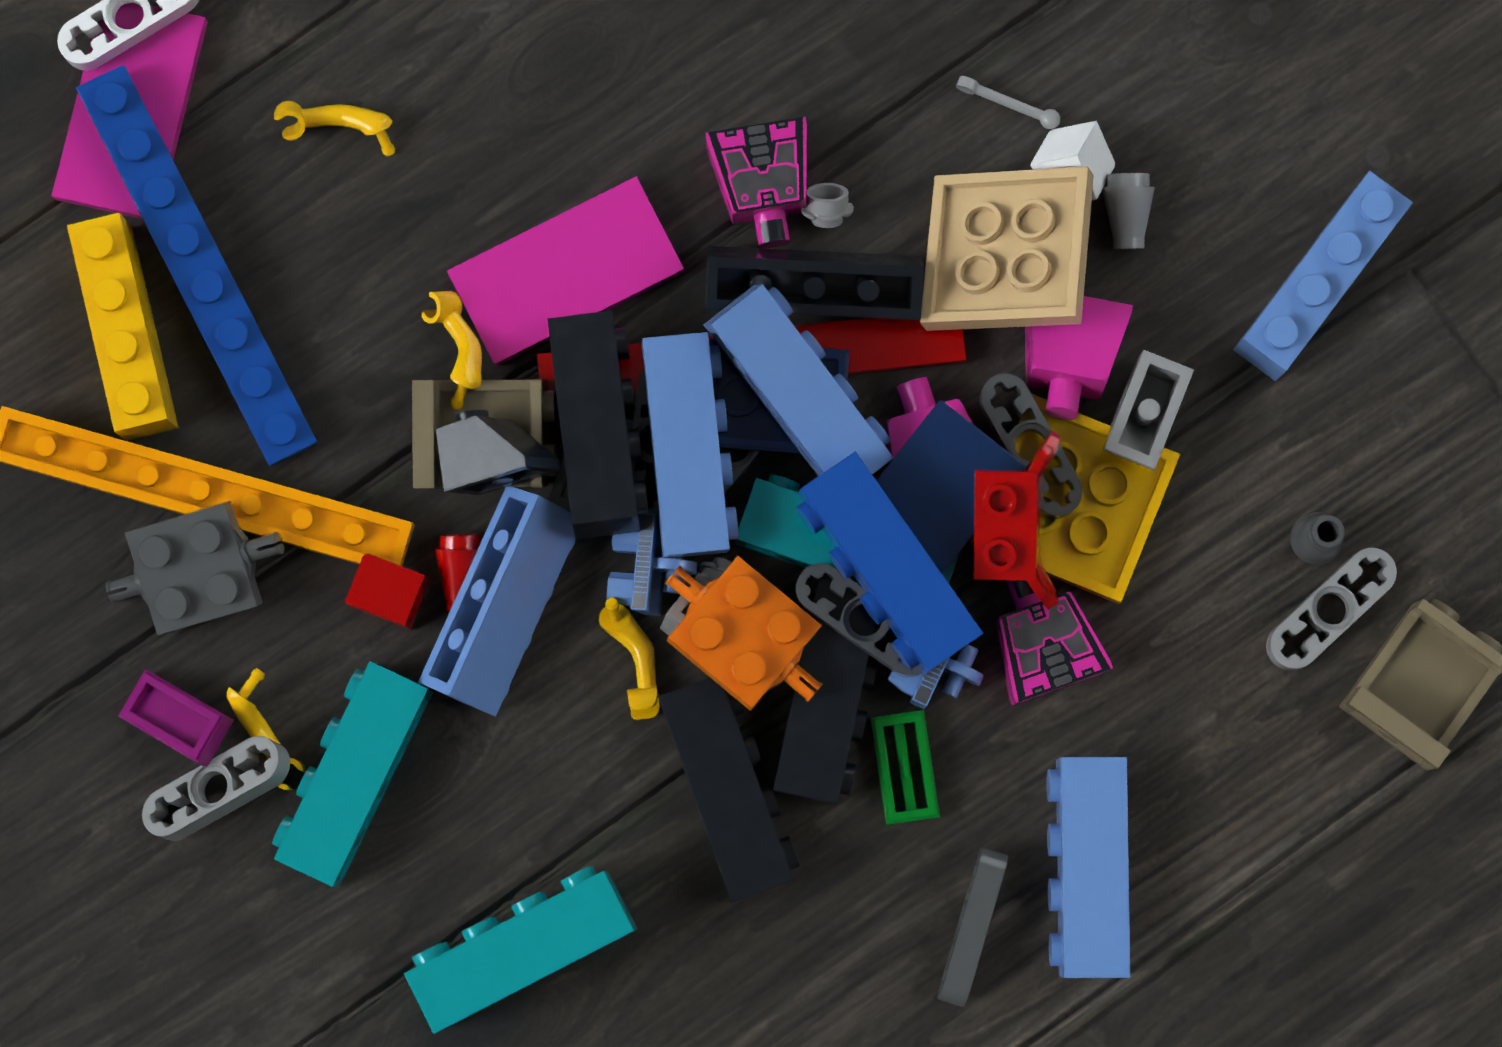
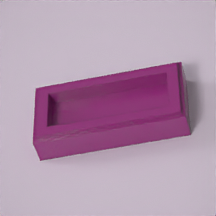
M146 669L118 717L205 767L209 765L234 719Z

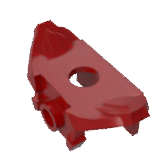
M1053 431L1049 433L1024 471L975 470L974 580L1027 581L1047 609L1052 608L1059 602L1056 589L1043 568L1040 558L1041 476L1057 452V445L1061 440V437Z

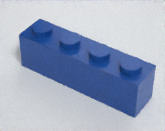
M856 451L800 489L797 495L803 503L796 508L803 521L814 534L820 530L824 532L834 547L828 552L832 562L845 579L854 575L866 592L860 597L861 603L878 625L883 621L887 622L898 638L891 643L892 647L909 670L917 666L922 674H925L983 634Z

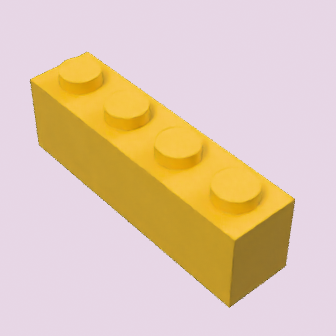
M115 213L67 225L114 432L126 441L178 429L131 224L120 213Z

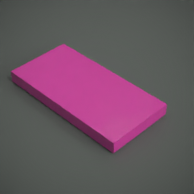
M135 3L124 4L116 13V25L122 29L137 27L144 17L143 8ZM152 6L155 14L162 11L160 7ZM187 13L102 66L93 70H83L80 85L125 65L173 160L208 21L205 17ZM104 18L97 22L103 32L91 38V41L102 33L107 36L110 42L116 39L106 25ZM90 42L88 54H90V53L93 51V48H92V46H91V42ZM77 93L51 196L57 201L143 219L79 93Z
M637 176L447 270L495 367L549 341L548 318L609 311L685 273Z

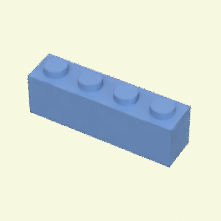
M1369 171L1338 209L1233 350L1274 381L1279 379L1288 370L1413 202Z
M763 284L753 285L703 324L818 476L855 451L871 474H874L894 458L885 447L891 442L886 431L872 416L866 420L863 418L853 404L858 399V396L852 386L840 373L832 377L820 361L826 356L823 348L809 331L805 330L801 334L798 332L788 318L793 313L791 306L775 287L767 291Z
M708 332L642 338L641 346L662 557L677 558L727 553L730 550L729 540L738 539L736 508L725 507L723 486L733 485L730 453L720 454L718 432L727 431L725 400H715L713 378H722L719 345L709 346Z
M512 486L505 488L418 683L496 717L502 701L508 694L511 681L523 654L530 645L532 634L544 607L553 593L554 585L566 558L575 544L576 538L572 526L571 512L539 495Z
M1061 757L1056 759V769L1047 770L1048 802L1057 803V824H1048L1047 829L1048 856H1057V878H1049L1048 906L1049 911H1058V933L1049 934L1050 966H1059V977L1130 978L1127 757Z

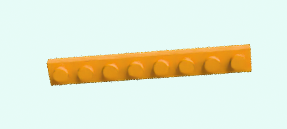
M1 406L0 463L180 514H187L231 501L238 526L243 532L261 537L278 532L282 538L278 542L360 564L363 555L371 554L403 566L415 526L413 522Z

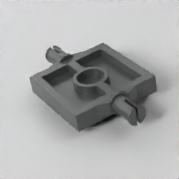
M227 501L125 532L134 561V574L113 581H107L106 592L127 587V589L108 595L112 603L141 595L149 607L157 635H161L261 605L263 601L255 579V561L283 554L284 544L281 543L263 548V546L282 540L278 532L248 540V537L238 526L231 501Z

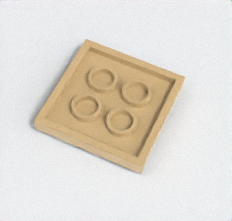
M1088 166L937 175L934 177L920 320L921 325L926 331L1081 324L1094 178Z

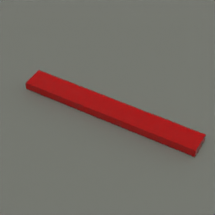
M863 318L795 326L800 334L805 330L809 331L822 348L850 350L848 376L962 364L966 362L963 329L926 331L921 325L920 320ZM642 343L628 344L629 359L619 360L621 379L632 378L634 399L636 397L638 377L644 369ZM552 352L537 354L539 378L548 380V390H556Z

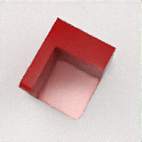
M365 554L361 559L344 603L354 609L411 630L430 580L421 573L374 555Z

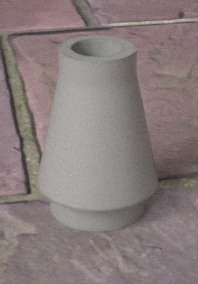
M1148 173L1107 174V187H1103L1102 192L1113 238V249H1145V233L1155 187L1150 186V174Z

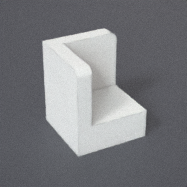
M1097 121L1049 131L1030 165L1032 170L1088 166L1094 175L1092 200H1097L1107 182V174H1111L1115 167V162Z

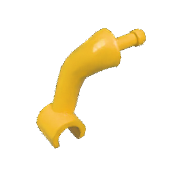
M293 101L280 103L274 111L275 120H280L285 116H294L298 119L297 123L286 127L282 131V136L286 140L298 139L304 133L305 128L344 126L360 130L364 135L376 134L383 154L391 156L395 153V147L391 144L385 131L393 121L385 113L345 104L302 109L299 104Z
M453 291L429 292V297L433 298L437 304V310H423V320L429 324L443 323L458 347L457 360L450 374V378L458 386L450 404L452 408L460 410L464 405V398L468 388L477 389L481 386V346L474 332L461 316L462 302L460 296Z
M609 598L605 602L606 607L599 614L600 626L628 649L636 665L638 688L627 689L631 718L635 720L654 718L660 712V703L656 685L653 644L629 610L619 604L617 599Z
M258 668L253 669L251 676L239 692L231 687L228 688L227 699L250 737L263 736L280 744L255 704L247 699L258 683L264 679L265 675ZM263 753L267 759L271 758V756ZM290 758V764L295 765L298 770L306 772L305 765L301 761ZM284 782L277 786L283 790H294Z

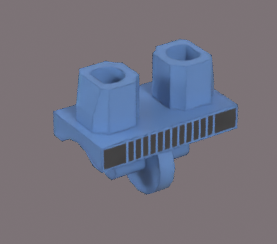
M643 513L640 514L639 532L612 535L613 551L636 554L634 573H610L606 597L607 599L615 598L619 604L629 606L631 610L641 614L661 616L663 592L679 594L672 587L665 584L672 574L674 575V571L679 566L683 567L682 569L688 574L695 575L697 574L698 563L682 560L683 557L663 558L658 515Z
M967 644L961 649L957 660L947 658L929 672L915 677H904L891 671L887 681L901 692L911 696L910 704L924 710L943 671L950 675L942 692L957 699L964 682L980 686L984 675L971 668L979 650ZM899 658L898 661L905 666V664Z

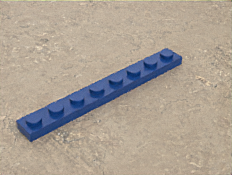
M125 65L76 87L269 467L271 468L317 445L315 436Z

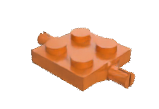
M739 556L734 559L719 578L707 583L705 587L682 569L683 567L679 566L674 571V575L672 574L665 584L672 587L690 604L685 618L668 636L667 642L750 711L768 690L780 685L783 681L809 702L823 684L800 667L798 663L804 647L820 630L822 625Z

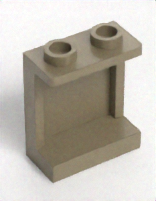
M412 380L413 488L443 487L436 428L457 422L456 415L465 411L487 410L489 417L512 420L558 458L557 445L548 444V423H556L557 394L556 390H548V380H482L479 388H468L464 398V405L460 410L452 408L450 404L458 386L452 380ZM557 472L515 484L512 487H549V476H557Z
M1422 599L1410 606L1339 706L1425 770L1438 769L1450 753V750L1447 748L1497 676L1502 673V645L1484 632L1477 631L1475 634L1469 632L1457 623L1460 618L1459 614L1437 599H1433L1430 603Z

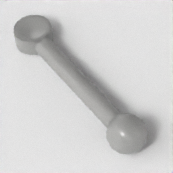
M960 76L956 88L971 95H979L1040 121L1045 129H1055L1060 124V115L1054 109L1040 110L984 87L976 80L966 76Z

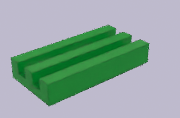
M924 710L871 717L870 723L886 825L939 818L940 813ZM914 723L927 807L923 809L916 808L904 724ZM893 726L905 811L896 812L883 730V727Z

